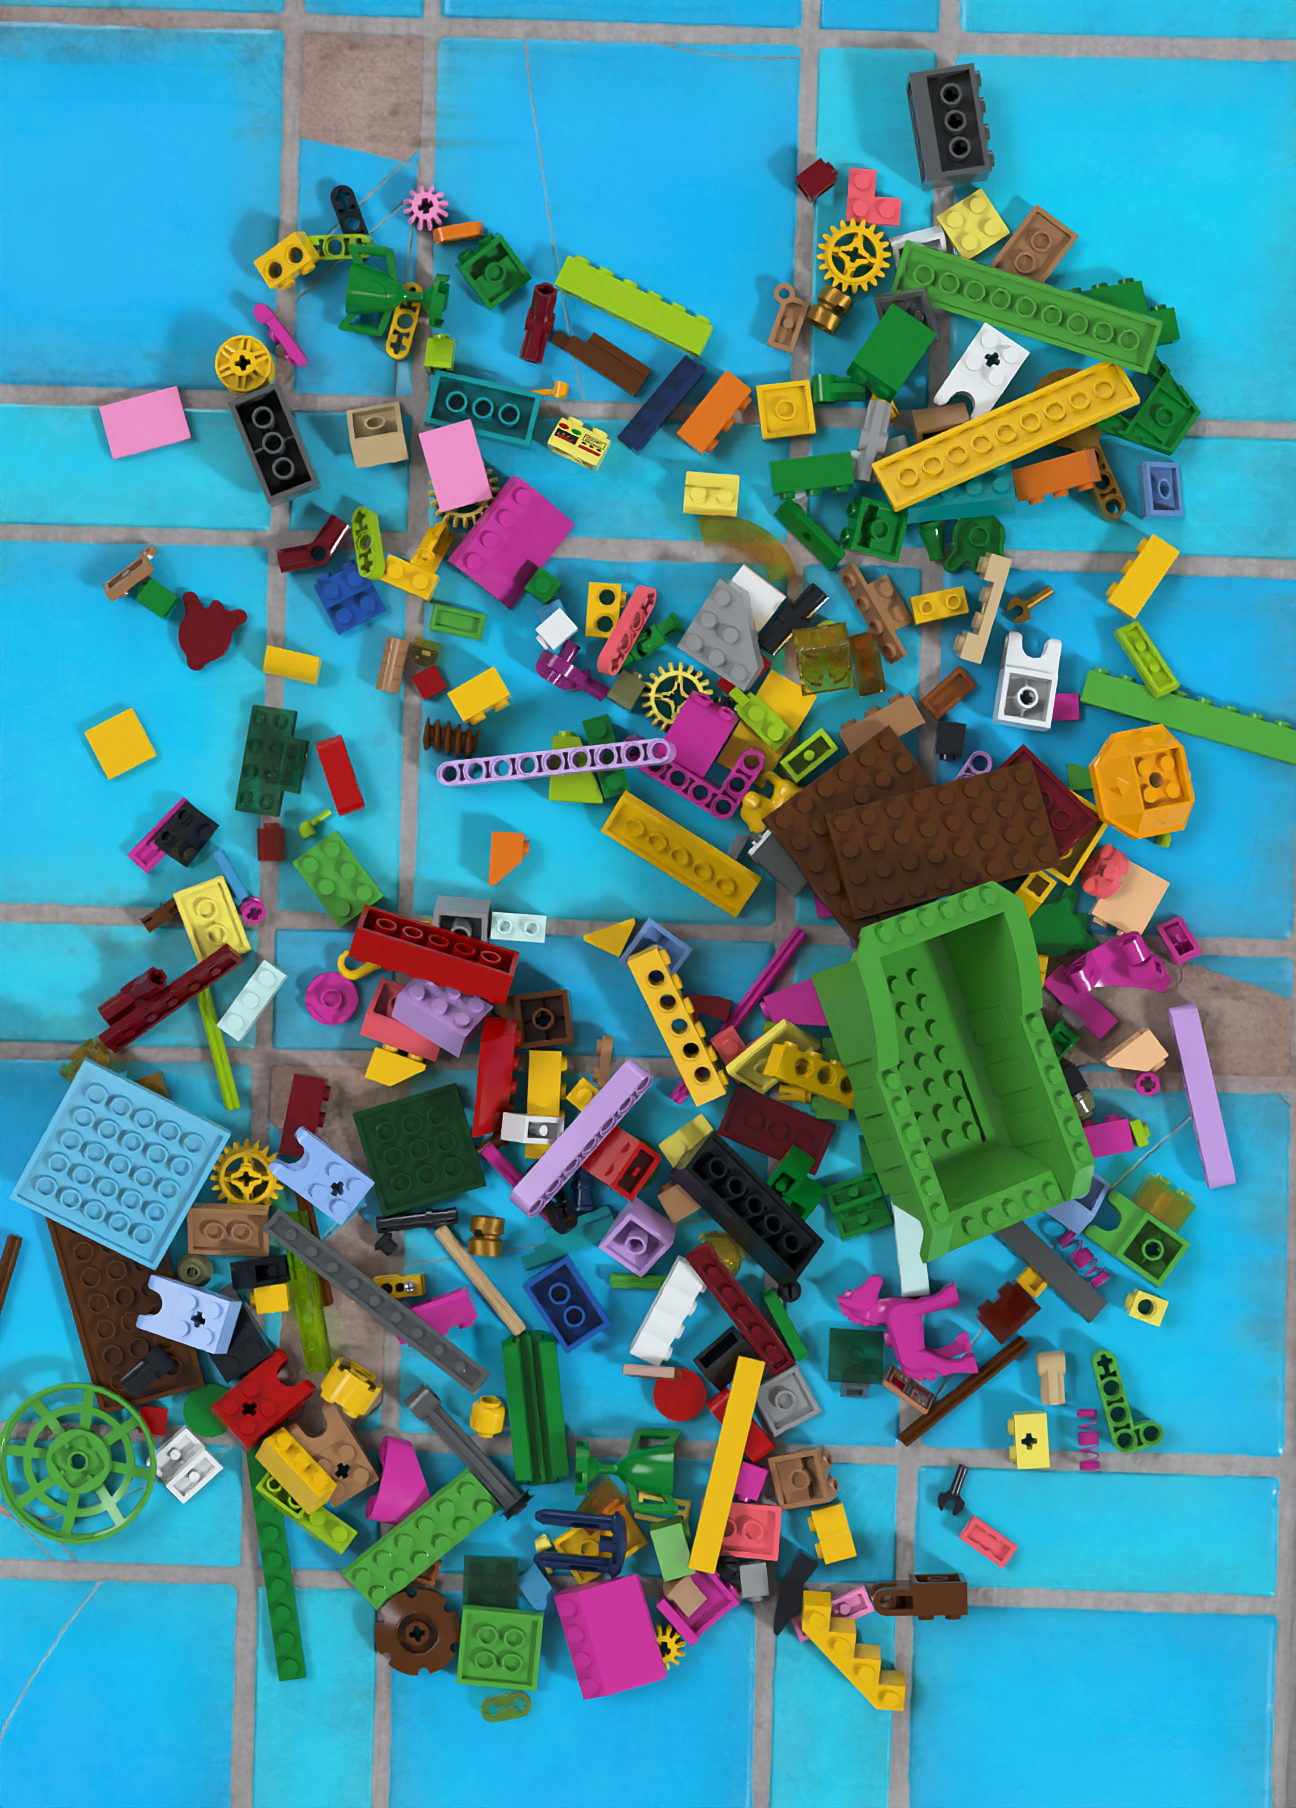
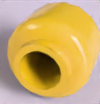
M494 1396L480 1397L471 1406L470 1427L477 1432L478 1436L483 1438H491L494 1434L500 1433L505 1424V1405L501 1403L499 1398Z

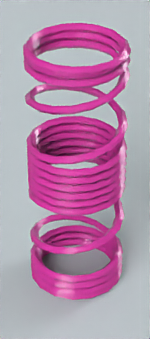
M1070 1230L1057 1243L1062 1245L1067 1241L1062 1247L1064 1249L1073 1243L1081 1241L1078 1248L1069 1258L1074 1257L1072 1261L1078 1269L1083 1268L1090 1261L1096 1260L1094 1265L1084 1275L1086 1277L1097 1270L1103 1269L1102 1273L1095 1276L1089 1282L1093 1288H1096L1104 1283L1110 1275L1107 1271H1104V1268H1097L1091 1271L1096 1265L1097 1259L1094 1258L1093 1253L1090 1252L1088 1247L1078 1251L1083 1240L1069 1243L1076 1236V1233Z
M1096 1409L1076 1410L1077 1417H1088L1096 1420L1089 1424L1077 1426V1428L1096 1431L1077 1433L1078 1445H1095L1079 1449L1078 1451L1098 1455L1096 1458L1080 1461V1470L1100 1469V1462L1096 1461L1100 1455L1093 1451H1087L1099 1445L1098 1430L1084 1427L1098 1421L1097 1418L1092 1417L1097 1414Z

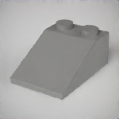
M438 895L434 907L433 926L489 943L491 900Z

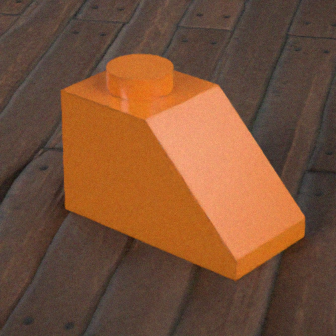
M492 831L488 885L495 886L523 862L524 855L529 856L530 839H525L524 833Z

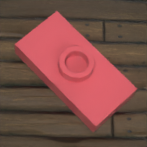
M974 1514L958 1535L961 1540L1002 1569L1018 1548V1545Z

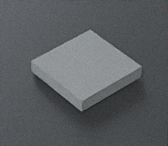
M797 1364L760 1383L756 1404L774 1437L822 1412Z

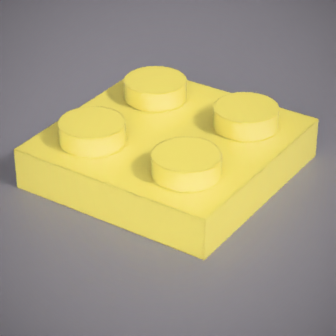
M982 188L935 218L958 255L970 260L1010 235V231Z

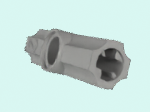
M879 400L869 401L865 425L861 429L857 448L859 454L854 481L876 485L877 478L873 473L871 464L884 457L892 404Z

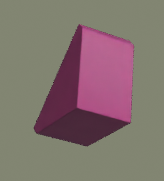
M1181 916L1156 926L1172 965L1181 964L1202 954V950Z

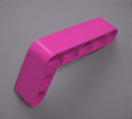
M631 734L623 742L647 739L637 734ZM747 748L722 786L706 776L704 778L674 760L671 763L662 765L661 768H653L652 766L636 768L714 817L727 819L737 809L764 766L766 758L760 748ZM640 749L638 754L630 753V759L633 762L640 758ZM656 749L657 757L661 759L666 756ZM749 754L756 755L759 759V765L755 767L749 766L745 757ZM681 771L685 775V781L678 783L673 780L672 772ZM732 778H742L745 782V787L742 789L735 788L732 785ZM695 786H705L708 790V796H698L695 792ZM725 799L730 803L731 809L729 811H722L719 809L717 802Z

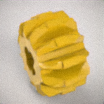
M657 1624V1633H655L657 1641L660 1645L662 1641L667 1642V1647L669 1648L668 1651L665 1649V1652H661L665 1669L669 1670V1661L678 1666L680 1662L676 1656H685V1651L680 1647L685 1646L686 1642L684 1639H678L681 1634L677 1630L671 1634L672 1625L668 1624L666 1631H662L661 1624Z

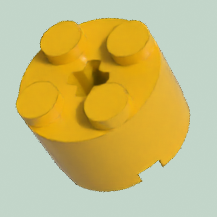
M338 1357L320 1384L323 1390L320 1395L327 1402L332 1404L336 1402L344 1407L343 1411L352 1418H357L359 1414L365 1415L382 1390L383 1384L380 1381L377 1385L374 1382L376 1376L361 1364L350 1360L347 1364L342 1362L345 1357Z

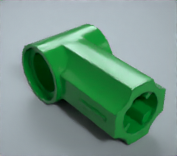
M832 374L812 376L813 404H835L836 401H865V386L857 384L851 377H836V375Z

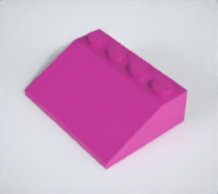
M512 475L447 561L500 603L511 609L525 591L524 587L539 567L544 566L575 524L523 479Z
M638 1573L567 1586L554 1596L583 1700L608 1696L668 1677Z

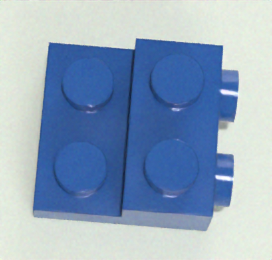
M355 560L341 565L342 571L333 576L331 572L316 578L318 583L313 585L338 635L387 611L372 581L359 574L358 565Z

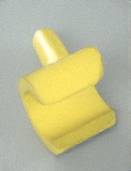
M546 1534L535 1540V1548L538 1553L553 1547ZM545 1567L547 1574L553 1573V1568Z

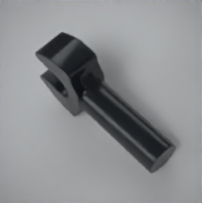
M959 1464L950 1490L939 1492L937 1502L940 1511L944 1509L948 1499L955 1501L952 1509L954 1516L963 1510L965 1502L960 1497V1491L969 1467Z

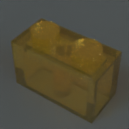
M1157 1173L1154 1177L1147 1174L1130 1200L1174 1231L1179 1232L1196 1207V1205L1190 1202L1193 1197L1180 1188L1175 1192L1168 1187L1171 1182Z

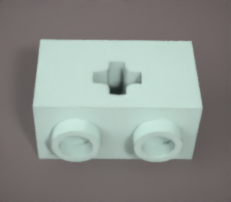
M492 912L490 939L545 943L547 916Z

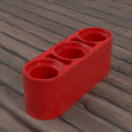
M342 735L316 742L318 755L339 816L365 809L363 797Z
M725 1387L706 1403L709 1410L721 1424L730 1393L728 1387ZM752 1417L744 1452L756 1464L776 1446Z

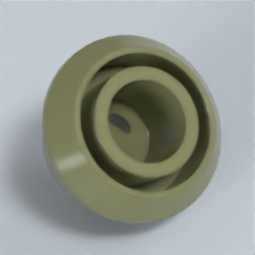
M1085 1088L1072 1096L1080 1121L1090 1117L1093 1114L1092 1109L1095 1107L1092 1090Z
M187 1253L178 1261L176 1274L181 1282L203 1287L212 1277L213 1266L206 1255Z

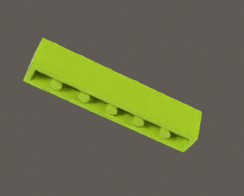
M568 255L554 283L556 289L697 359L700 358L713 332L714 326L710 325L711 321L708 318L696 314L694 317L685 313L687 309L680 304L672 302L669 305L661 301L663 297L650 290L645 293L637 289L638 285L631 280L624 278L622 282L613 277L614 273L604 267H600L598 270L590 266V261L579 255H575V258Z

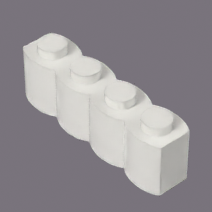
M680 1255L676 1258L630 1345L631 1354L655 1366H660L662 1361H668L673 1351V1347L670 1346L674 1338L679 1339L684 1331L685 1324L682 1323L687 1315L692 1316L698 1303L695 1301L696 1296L699 1292L704 1293L707 1288L686 1258Z

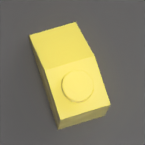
M701 1113L661 1141L658 1146L674 1168L682 1156L712 1131L713 1128Z

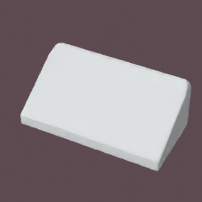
M941 226L889 238L896 270L898 269L907 240L947 252L945 235Z

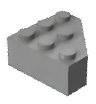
M725 577L718 580L677 647L741 690L746 691L754 684L764 668V663L760 654L758 634L750 607L749 592Z

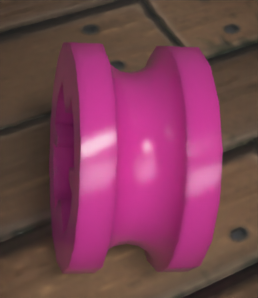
M248 897L240 904V912L247 923L255 924L265 918L266 909L260 898ZM255 907L256 911L250 913V909Z
M1141 1072L1134 1079V1088L1139 1094L1152 1096L1159 1090L1160 1081L1154 1073ZM1149 1076V1080L1154 1082L1153 1087H1149V1091H1145V1088L1140 1086L1141 1080L1145 1081L1144 1077Z

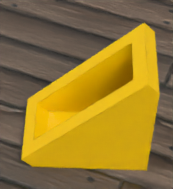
M634 918L584 935L583 938L586 942L620 957L634 928L635 920Z

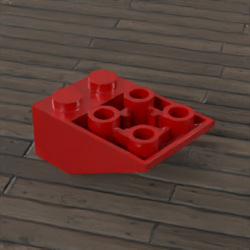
M616 1125L581 1164L580 1168L628 1202H632L663 1157Z

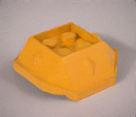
M1163 724L1111 734L1097 757L1088 766L1099 820L1112 825L1132 840L1184 830L1195 802L1191 772L1188 767L1184 746Z

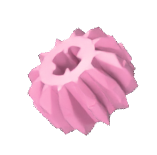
M420 185V194H417L414 190L410 191V195L414 200H404V204L410 208L405 209L403 212L405 216H411L408 220L410 225L418 222V231H422L424 224H427L428 230L431 232L433 230L432 223L435 222L439 227L443 225L439 217L448 218V212L442 209L449 207L448 201H441L444 193L440 191L435 194L434 186H430L427 193L424 186ZM424 203H428L429 207H431L428 214H424V211L421 210Z

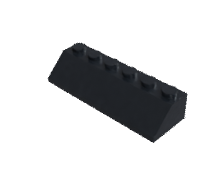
M714 1130L710 1131L686 1152L669 1173L780 1286L796 1281L825 1242Z

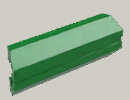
M542 1330L523 1331L517 1336L513 1334L502 1341V1354L516 1484L528 1486L557 1484L569 1479L570 1472L556 1338L554 1335Z

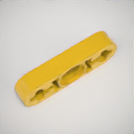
M407 283L403 286L407 291L415 289L416 292L423 293L422 288L416 283ZM408 301L402 302L395 308L386 342V351L394 360H404L410 354L422 309V304L412 302L411 307L416 309L415 313L410 309H400L401 305L407 307ZM403 314L410 315L413 319V323L408 329H402L397 324L398 318ZM394 331L403 335L410 334L408 339L403 336L402 346L406 349L405 351H400L399 354H395L394 349L391 348V345H396L399 339L398 335H394Z

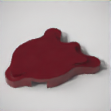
M186 592L182 597L185 617L179 627L178 641L187 657L188 667L194 671H200L206 664L223 657L227 653L232 643L234 631L247 621L248 616L241 609L227 611L218 600H213L208 608H203L198 596L194 592Z

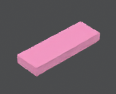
M864 1585L831 1598V1617L857 1619L875 1611ZM801 1612L792 1617L791 1622L802 1643L810 1638L802 1630Z

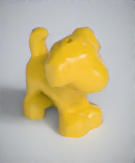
M763 771L759 779L761 782L770 781L774 785L773 796L768 799L761 793L749 791L743 797L740 806V816L747 823L750 832L754 831L756 834L763 833L767 827L762 822V819L804 787H799L790 780L782 779L772 771Z

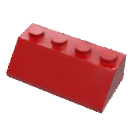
M485 1016L480 1043L472 1137L478 1138L502 1129L503 1112L514 1113L515 1102L510 1101L511 1094H516L517 1078H513L512 1075L513 1070H518L520 1054H515V1046L520 1047L522 1030H517L518 1020Z

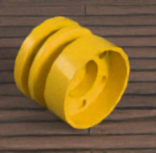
M238 335L229 338L220 346L215 356V369L218 378L231 393L239 397L271 385L275 378L276 366L272 355L260 340L252 336ZM242 359H246L248 363H251L246 366L244 371L238 366L242 364Z

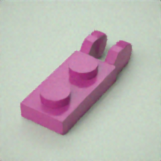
M258 303L253 309L254 316L258 322L269 326L271 330L267 333L276 345L281 343L286 349V352L283 354L292 366L297 364L298 367L304 369L310 364L306 354L269 306H266V304Z

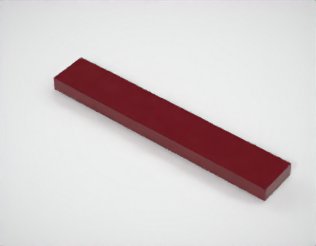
M226 943L98 1036L101 1043L113 1052H119L243 963L244 960L241 954Z
M708 1240L685 1255L687 1261L761 1360L765 1361V1365L773 1376L796 1362L793 1354Z

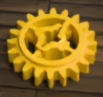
M851 218L850 226H846L845 222L841 220L840 230L830 226L832 236L823 234L822 238L827 244H818L817 247L824 251V254L816 256L817 260L824 261V264L820 265L818 270L828 271L823 278L824 281L833 278L832 287L835 288L839 283L842 284L841 290L843 293L848 286H851L853 294H856L858 286H861L862 290L867 292L868 282L876 287L877 281L875 276L882 279L885 277L880 268L886 269L890 266L887 262L883 261L884 258L891 256V253L883 251L889 245V242H880L879 240L884 233L879 232L875 235L873 233L875 224L866 229V221L864 219L859 226H856L854 218ZM854 235L851 244L841 247L835 245L842 237ZM864 238L873 246L875 257L870 256L864 250ZM857 250V256L861 257V259H856L852 263L846 253ZM832 256H836L843 262V275L835 268ZM866 265L873 267L866 275L853 278L854 271L858 267Z
M246 1138L243 1147L238 1140L233 1143V1149L226 1145L223 1149L226 1155L220 1154L217 1159L220 1163H215L212 1168L218 1173H213L210 1176L211 1180L218 1181L212 1187V1190L222 1191L217 1199L221 1200L226 1197L228 1199L226 1204L263 1205L262 1203L270 1207L272 1205L271 1198L278 1199L280 1196L275 1189L282 1190L284 1188V1184L278 1181L279 1179L268 1168L271 1162L277 1158L278 1153L269 1155L270 1145L260 1149V1140H257L254 1146H251L249 1138ZM242 1157L241 1167L234 1169V1171H227L229 1164L233 1160ZM253 1158L259 1160L266 1167L267 1171L257 1166ZM245 1171H248L249 1176H253L251 1181H247V1177L243 1176ZM262 1181H269L267 1188L262 1193L254 1195V1189L257 1184H261ZM229 1182H231V1184L237 1185L241 1189L243 1195L235 1191Z

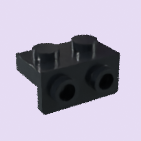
M185 801L154 843L168 856L187 868L220 825L190 802Z

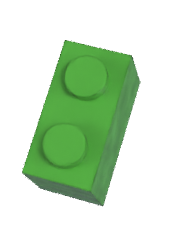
M681 1515L660 1522L650 1523V1534L664 1582L695 1574L696 1570L688 1568L692 1550L688 1540L692 1538L689 1523H683Z

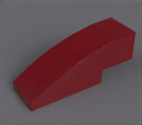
M682 994L684 998L689 997L695 1012L692 1013L695 1022H698L700 1013L727 1021L733 1000L712 995ZM672 995L661 997L664 1005L671 1006L676 1002Z

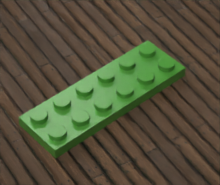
M467 1467L342 1570L343 1575L378 1610L501 1509L502 1506Z

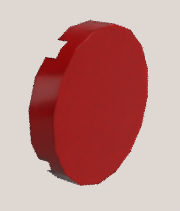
M677 1367V1369L682 1371L681 1381L658 1379L653 1390L654 1404L658 1411L667 1419L677 1422L688 1421L697 1416L704 1408L707 1398L706 1387L697 1373L684 1367Z

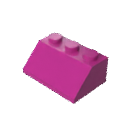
M468 1285L407 1306L410 1311L442 1336L449 1333L448 1328L458 1325L459 1329L474 1325V1319H477L479 1316ZM397 1336L401 1345L406 1344L404 1340Z

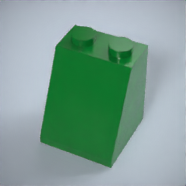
M892 303L852 361L846 374L857 384H861L871 390L879 399L891 403L924 356L937 333Z

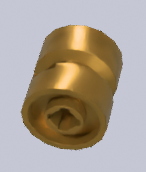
M824 285L817 297L819 303L812 305L805 318L818 329L835 336L842 324L841 316H847L854 301L838 289Z
M471 1215L470 1231L473 1233V1236L468 1240L467 1253L479 1256L501 1257L503 1241L500 1239V1236L504 1234L505 1218Z

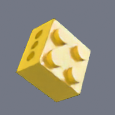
M494 666L447 693L465 724L470 722L473 726L486 719L485 713L493 708L498 712L510 704L508 700L512 698Z

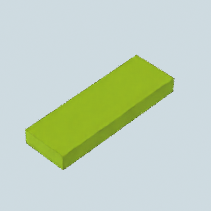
M1138 620L1115 630L1113 635L1155 699L1178 689L1180 684Z

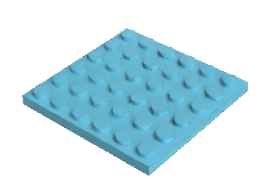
M85 1057L9 1198L144 1266L156 1270L231 1136L232 1131Z

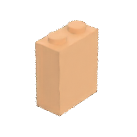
M1128 860L1129 868L1127 875L1122 874L1119 880L1122 883L1120 888L1113 895L1105 899L1097 898L1088 913L1094 916L1092 921L1106 929L1110 925L1117 929L1116 935L1118 936L1131 931H1138L1142 935L1170 884Z

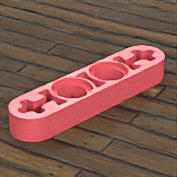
M639 585L635 589L599 655L597 668L600 673L615 676L619 672L657 600L655 588Z

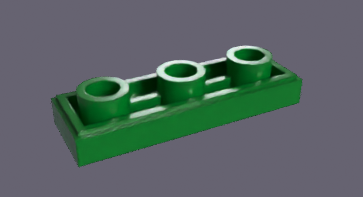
M792 499L786 500L773 514L829 571L846 555L839 543L833 541L823 531L820 524L814 522L804 512L801 505Z

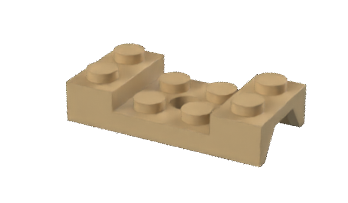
M986 552L985 557L980 556L976 572L980 573V579L989 582L987 586L983 585L980 591L978 601H981L982 605L979 612H974L971 621V627L974 628L973 633L963 630L961 635H956L953 644V650L956 651L955 656L981 664L1012 559Z

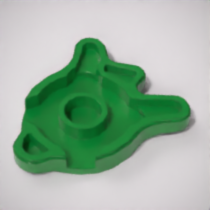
M994 515L960 518L953 527L951 537L952 551L943 562V568L945 571L952 573L968 562L971 564V571L974 574H980L976 572L980 556L985 557L986 552L1005 557V529L1003 524Z
M1067 887L1058 900L1038 907L1029 918L1036 949L1039 954L1057 957L1073 949L1090 951L1097 946L1095 938L1086 932L1087 915L1084 913H1073V907L1078 897V893L1074 888Z

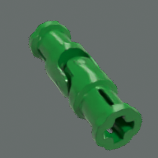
M671 612L670 617L657 625L653 623L639 633L621 668L633 661L638 662L656 648L665 645L666 640L679 632L682 634L685 632L684 627L674 612ZM637 644L641 646L642 650L636 649Z

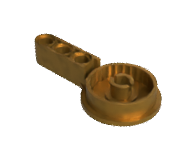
M1075 368L1055 370L1043 377L1033 392L1082 370ZM1090 425L1050 443L1060 448L1071 449V454L1094 449L1101 479L1105 480L1107 488L1104 490L1099 489L1093 483L1094 488L1087 491L1101 520L1108 523L1118 520L1124 513L1126 504L1101 449L1099 438L1102 432L1094 429L1093 425ZM1106 503L1115 504L1118 509L1117 514H1110L1106 510Z

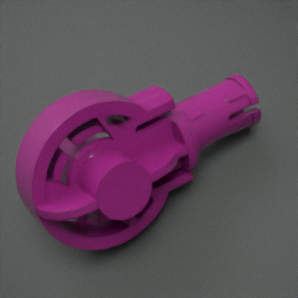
M566 640L558 655L545 649L542 651L536 662V671L539 676L560 689H571L575 692L583 690L598 699V701H603L610 688L591 677L590 669L585 668L582 672L571 664L581 649L580 646L570 640Z

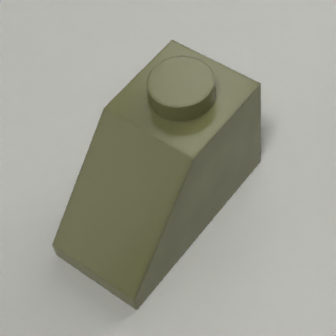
M630 669L629 672L623 670L607 694V699L626 711L631 712L647 684L642 681L644 676L633 669Z

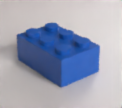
M568 1254L522 1284L523 1289L566 1354L612 1324L611 1318Z

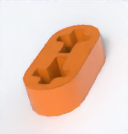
M481 221L444 226L432 230L435 245L475 240L485 235L483 222Z

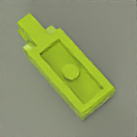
M735 686L728 693L737 703L733 708L738 713L737 715L774 752L794 734L751 691L745 695Z

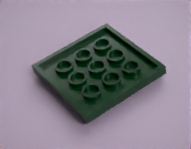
M456 1082L352 1113L371 1178L375 1182L374 1188L383 1217L487 1186Z

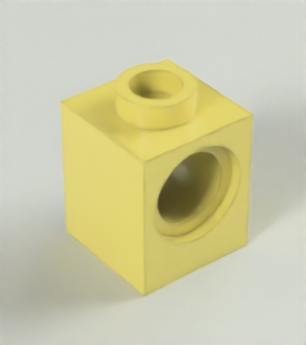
M1135 1288L1134 1292H1129L1126 1297L1124 1307L1127 1310L1125 1313L1159 1327L1169 1302L1166 1299ZM1144 1299L1150 1300V1310L1147 1313H1140L1138 1310L1139 1302Z

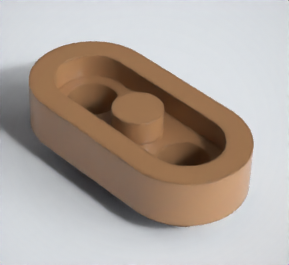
M603 1035L602 1040L597 1039L595 1055L601 1056L600 1067L594 1066L593 1082L598 1083L597 1088L601 1089L606 1085L610 1077L614 1038L612 1035Z

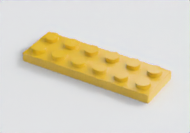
M626 790L600 830L735 918L762 879L756 873Z

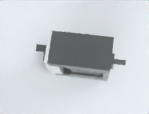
M769 830L762 836L760 834L757 835L754 831L749 834L748 838L754 845L747 852L750 858L792 895H796L805 888L816 895L815 891Z

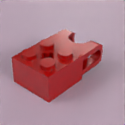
M278 1349L211 1406V1414L245 1453L250 1451L285 1421L316 1390V1386L310 1380H303L293 1387L280 1383L277 1375L288 1362V1355L283 1349ZM253 1408L255 1415H244V1409Z

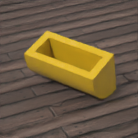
M267 645L263 673L316 686L322 659Z

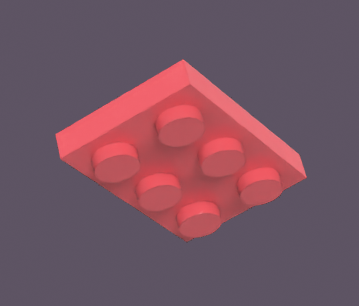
M704 1498L701 1499V1509H702V1505H703V1500H704ZM732 1501L719 1555L778 1561L783 1506Z

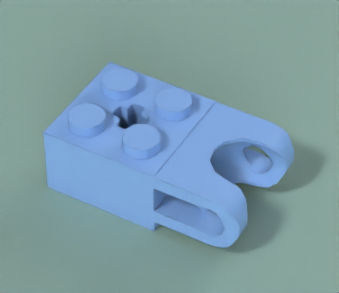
M301 1126L294 1136L304 1147L302 1158L292 1164L283 1162L280 1159H274L268 1168L276 1178L342 1225L375 1182L367 1172L329 1144H326L308 1129ZM334 1182L337 1184L334 1187H331V1184H333Z
M151 1275L148 1287L160 1294L162 1308L156 1315L140 1314L136 1327L212 1354H226L242 1301L163 1275Z

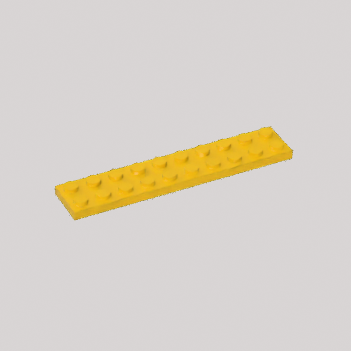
M1102 361L871 464V467L893 510L897 512L1140 404V397L1122 366Z

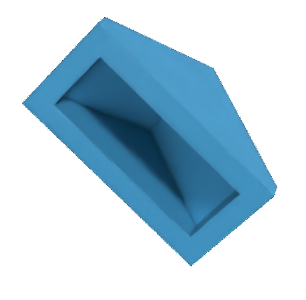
M534 1563L515 1582L530 1604L539 1612H544V1616L552 1621L559 1615L554 1596L560 1590L543 1570Z

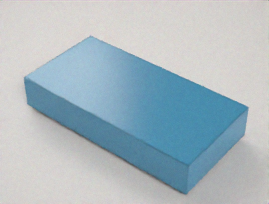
M220 849L215 852L213 858L237 899L243 901L250 897V893L225 851Z

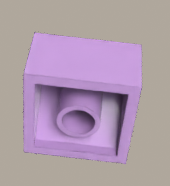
M635 1197L618 1214L598 1248L642 1278L673 1244L678 1227Z

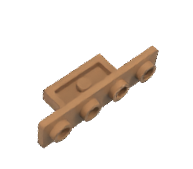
M855 562L848 564L838 571L841 582L848 590L857 610L863 616L869 631L874 635L883 655L890 664H894L907 655L895 631L913 622V619L887 574L867 584Z

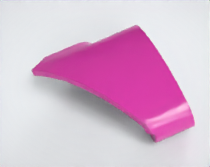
M1138 931L1122 934L1100 944L1078 958L1065 970V975L1077 994H1084L1094 987L1103 986L1138 987L1164 993L1171 981V977L1161 959L1157 955L1152 956Z
M386 1435L382 1439L379 1449V1457L383 1466L380 1487L377 1496L371 1495L369 1497L365 1516L367 1519L392 1524L395 1527L431 1498L412 1443L409 1440Z

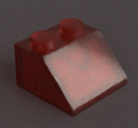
M1015 1279L1011 1283L1009 1280L1004 1282L996 1290L999 1294L991 1301L989 1298L984 1300L977 1307L979 1312L975 1315L1001 1345L1042 1309Z

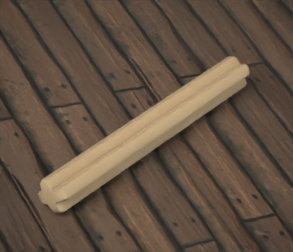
M442 1225L435 1230V1236L511 1332L516 1336L526 1329L524 1322L470 1254L467 1253V1250L448 1226Z

